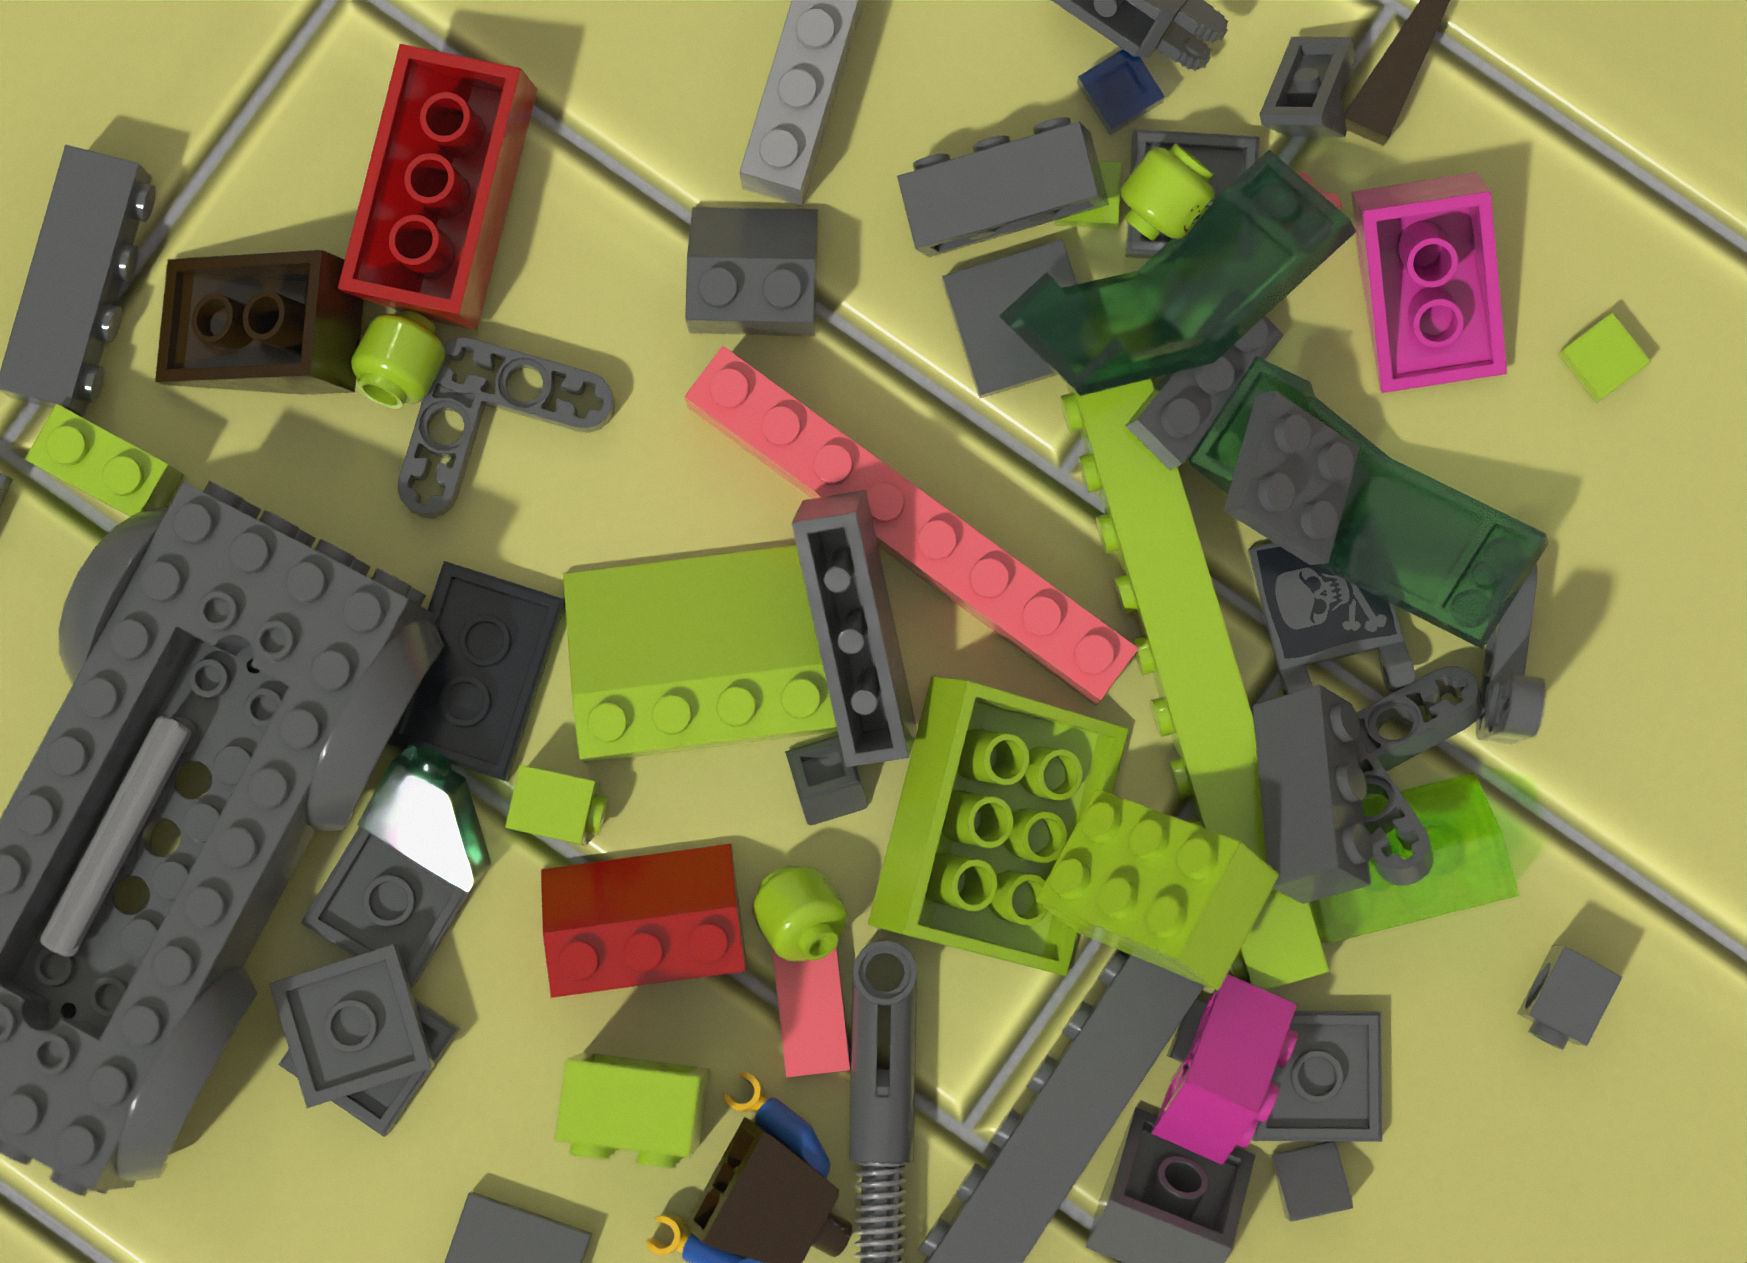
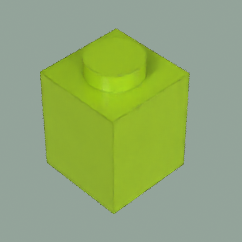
M519 765L505 828L586 846L589 833L600 835L608 798L598 796L600 783L596 781Z

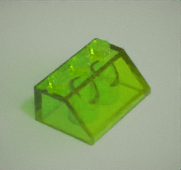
M1475 773L1400 791L1429 836L1434 854L1433 866L1430 872L1419 882L1410 885H1395L1385 881L1369 861L1370 886L1310 902L1321 943H1333L1519 896L1503 832ZM1378 796L1362 800L1364 816H1374L1382 812L1388 804V799L1384 796ZM1395 829L1386 834L1392 854L1400 855L1403 860L1413 856L1412 850H1406L1396 837Z

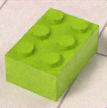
M1096 788L1035 901L1079 934L1218 991L1274 887L1279 874L1240 841Z
M585 1052L565 1060L555 1141L571 1143L569 1154L574 1156L609 1159L610 1155H615V1151L623 1149L637 1151L636 1163L676 1168V1163H680V1159H684V1157L690 1158L700 1146L710 1068Z

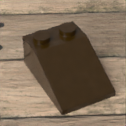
M324 250L167 259L155 382L170 386L302 395L355 393L356 376L352 370L351 360L360 343L364 299L337 289L345 259Z

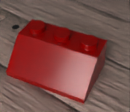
M731 844L541 869L542 928L551 998L748 971Z

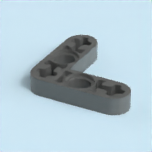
M458 337L449 340L444 344L445 361L420 406L398 480L400 498L409 510L426 518L444 515L453 507L458 498L485 405L578 432L590 433L602 429L609 423L614 414L615 400L609 385L602 377L594 373L473 338ZM465 352H472L473 361L477 366L494 372V360H504L496 374V393L489 394L485 392L491 383L487 378L468 375L465 378L464 384L456 383L457 375L452 369L448 368L450 361H461L464 358ZM522 368H531L537 371L543 380V387L539 396L528 402H519L513 399L507 389L508 380L511 375ZM560 376L565 378L560 387L563 392L582 395L586 386L594 387L596 399L603 403L600 411L595 409L589 410L585 419L578 418L575 405L560 399H556L555 412L545 410L554 396V377ZM443 411H454L460 414L464 422V431L460 439L449 445H440L434 442L429 433V425L432 418ZM422 448H426L439 457L455 458L452 468L440 462L436 481L445 490L442 497L431 496L427 505L420 504V494L412 489L415 479L420 481L426 480L432 464L428 458H419Z
M1503 557L1498 567L1480 689L1482 712L1476 721V736L1478 740L1513 744L1535 737L1541 725L1546 694L1545 680L1525 675L1537 585V563L1533 561Z
M1458 666L1437 669L1357 712L1360 722V735L1356 739L1358 765L1365 777L1366 795L1379 794L1388 799V804L1382 812L1374 816H1364L1365 828L1369 832L1373 844V857L1370 862L1385 881L1395 885H1410L1422 880L1428 875L1433 866L1434 854L1426 829L1387 774V771L1465 730L1477 721L1482 712V698L1479 685L1473 674ZM1451 692L1456 698L1462 697L1463 701L1453 706L1450 701L1441 700V696ZM1419 706H1424L1426 716L1430 714L1432 720L1424 722ZM1394 718H1403L1413 724L1410 733L1398 740H1388L1378 734L1381 726ZM1395 829L1396 837L1406 850L1413 851V856L1403 860L1400 855L1392 854L1386 834Z

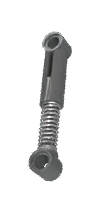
M888 940L872 942L863 948L855 959L853 967L849 1160L862 1165V1171L855 1173L857 1176H862V1182L856 1184L857 1188H861V1194L855 1196L857 1199H861V1206L855 1207L857 1211H861V1217L855 1219L857 1223H861V1229L854 1231L856 1234H861L860 1241L854 1243L856 1246H860V1252L854 1254L856 1258H860V1263H905L899 1257L905 1251L899 1243L906 1239L900 1234V1231L906 1227L900 1222V1219L906 1216L903 1211H900V1208L906 1204L904 1200L900 1199V1196L906 1193V1190L900 1187V1185L907 1181L901 1176V1173L907 1169L904 1166L906 1163L914 1162L916 962L908 949L898 942ZM878 954H892L903 965V979L892 990H877L867 980V964L871 958ZM878 1005H891L889 1069H877Z

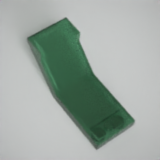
M1268 150L1214 200L1187 236L1182 239H1172L1139 270L1062 288L1046 272L1001 313L999 317L1079 396L1215 363L1357 231L1349 217L1272 151Z
M1256 356L1189 457L1190 465L1228 494L1256 394L1276 391L1360 447L1329 563L1316 565L1483 649L1548 546L1547 534L1390 458L1315 397L1311 382Z

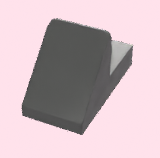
M1291 37L1259 114L1261 125L1285 136L1345 137L1347 128L1341 94L1356 58L1353 38Z

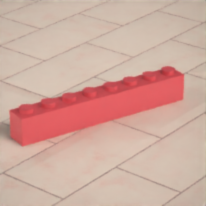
M723 345L684 396L687 406L691 411L812 499L866 490L877 544L880 549L1094 705L1101 701L1139 649Z

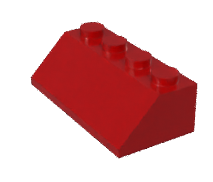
M399 44L337 289L400 312L410 310L432 321L478 330L538 90L521 68Z

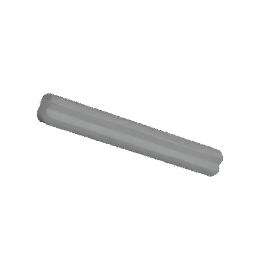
M160 715L156 718L41 935V943L49 950L62 956L72 957L76 954L191 736V729L185 724L169 716Z

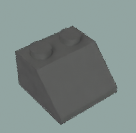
M692 207L687 252L685 321L689 333L815 336L818 210Z
M1135 1108L1099 1199L1086 1248L1123 1263H1225L1233 1249L1255 1154L1235 1147L1223 1165L1151 1134L1157 1116Z

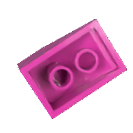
M1474 172L1351 191L1358 258L1381 393L1507 374L1491 191L1479 174Z

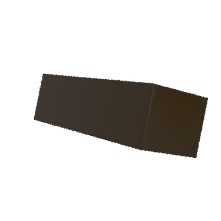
M1420 0L1344 113L1347 131L1381 146L1385 145L1450 0Z

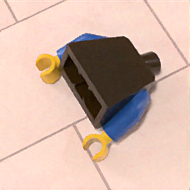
M739 1073L742 1078L753 1084L754 1095L752 1099L745 1104H738L725 1092L724 1099L733 1110L739 1113L749 1114L753 1112L756 1115L755 1122L747 1117L743 1118L686 1223L683 1218L673 1213L662 1214L654 1218L660 1223H666L671 1226L674 1232V1240L671 1245H666L660 1240L649 1238L646 1240L649 1250L658 1255L680 1251L682 1252L683 1260L688 1263H803L811 1246L831 1257L839 1256L851 1238L852 1224L831 1213L839 1197L840 1190L827 1180L831 1162L813 1127L776 1097L765 1098L763 1085L755 1076L749 1073Z

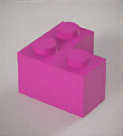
M1227 974L1219 990L1214 989L1206 1002L1189 1052L1170 1080L1151 1134L1223 1165L1236 1145L1247 1148L1255 1133L1258 1122H1266L1277 1099L1280 1087L1270 1083L1276 1065L1281 1068L1285 1067L1296 1044L1298 1032L1289 1027L1297 1004Z

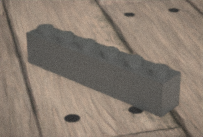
M1116 949L1097 978L1106 984L1105 988L1093 1006L1082 1001L1062 1030V1033L1069 1037L1070 1041L1057 1060L1046 1055L1028 1081L1026 1087L1035 1094L1021 1114L1010 1109L993 1134L990 1141L999 1147L985 1169L975 1163L961 1182L954 1196L962 1200L963 1203L949 1223L939 1217L921 1243L918 1250L927 1255L923 1263H1023L1204 987L1196 981Z

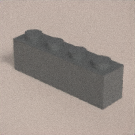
M65 144L0 370V391L7 396L52 409L58 404L82 417L85 415L88 402L95 403L98 399L104 380V368L99 366L105 342H113L120 326L121 307L116 305L121 285L123 281L129 282L132 279L138 262V246L133 245L139 222H146L149 219L155 202L156 189L154 185H151L152 177L139 163Z
M866 490L803 500L792 521V527L845 767L909 758L917 734V726Z

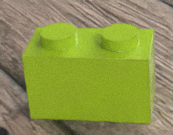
M58 404L54 406L24 459L129 517L139 512L165 507L184 475L166 462Z

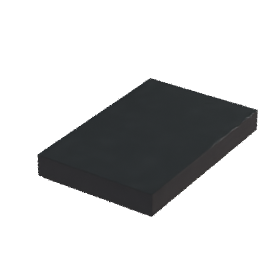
M444 561L428 607V611L438 616L434 624L438 629L444 647L417 687L387 744L508 782L565 608V599Z

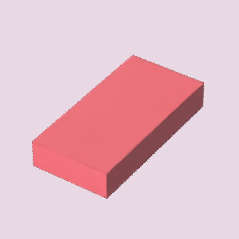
M837 946L829 955L822 959L806 960L803 962L787 961L779 957L772 949L786 1078L849 1071L850 1061Z

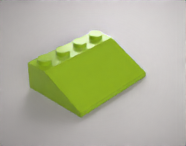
M797 545L563 574L572 701L579 759L583 762L590 763L838 732Z
M931 676L868 925L1067 976L1077 932L1035 900L1096 788L1113 794L1129 728L972 681Z

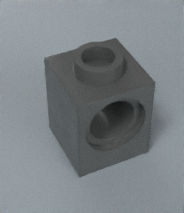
M1552 946L1517 1014L1533 1022L1528 1031L1531 1035L1560 1050H1564L1568 1041L1573 1044L1587 1046L1622 976L1566 946Z

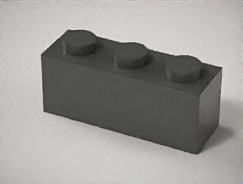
M1061 117L1037 124L1033 127L1034 135L1012 142L1010 137L1005 135L991 137L973 145L974 153L950 160L949 154H936L915 161L913 163L914 171L897 176L915 249L928 257H933L1109 205L1091 132L1080 121L1071 124L1070 118Z
M1319 684L1252 705L1267 864L1279 874L1272 889L1304 904L1370 886L1369 861L1373 857V844L1364 822L1362 800L1366 797L1367 786L1363 772L1358 765L1356 739L1360 735V722L1352 704Z

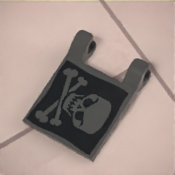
M1372 520L1339 527L1330 560L1327 564L1309 565L1275 543L1248 549L1279 670L1283 696L1313 687L1306 666L1378 649L1382 676L1388 691L1396 692L1415 681L1414 667L1403 639Z

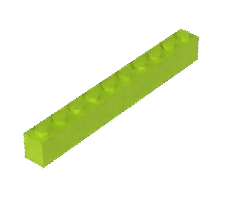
M1144 354L1070 375L1067 383L1069 393L1060 396L1063 415L1070 433L1080 430L1087 454L1078 456L1080 472L1087 492L1090 493L1098 490L1105 515L1096 517L1099 536L1105 553L1108 554L1116 551L1123 576L1114 578L1115 589L1124 615L1132 612L1135 613L1141 637L1132 639V644L1139 648L1135 656L1141 674L1144 676L1153 673L1160 698L1150 700V704L1160 736L1163 737L1171 734L1178 757L1176 760L1169 761V769L1179 799L1187 796L1190 797L1196 821L1190 822L1191 824L1242 842L1267 864L1254 719L1178 467L1169 470L1125 426L1154 390ZM1272 889L1229 969L1231 976L1263 990H1269L1329 972L1309 902L1302 904Z

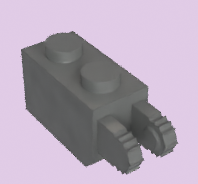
M1051 0L1132 56L1149 58L1157 49L1173 61L1181 63L1182 67H1187L1188 70L1193 69L1196 71L1205 68L1211 59V48H1208V44L1204 43L1203 39L1205 42L1210 41L1213 43L1222 40L1228 31V20L1224 18L1225 15L1220 14V11L1214 10V7L1204 0Z

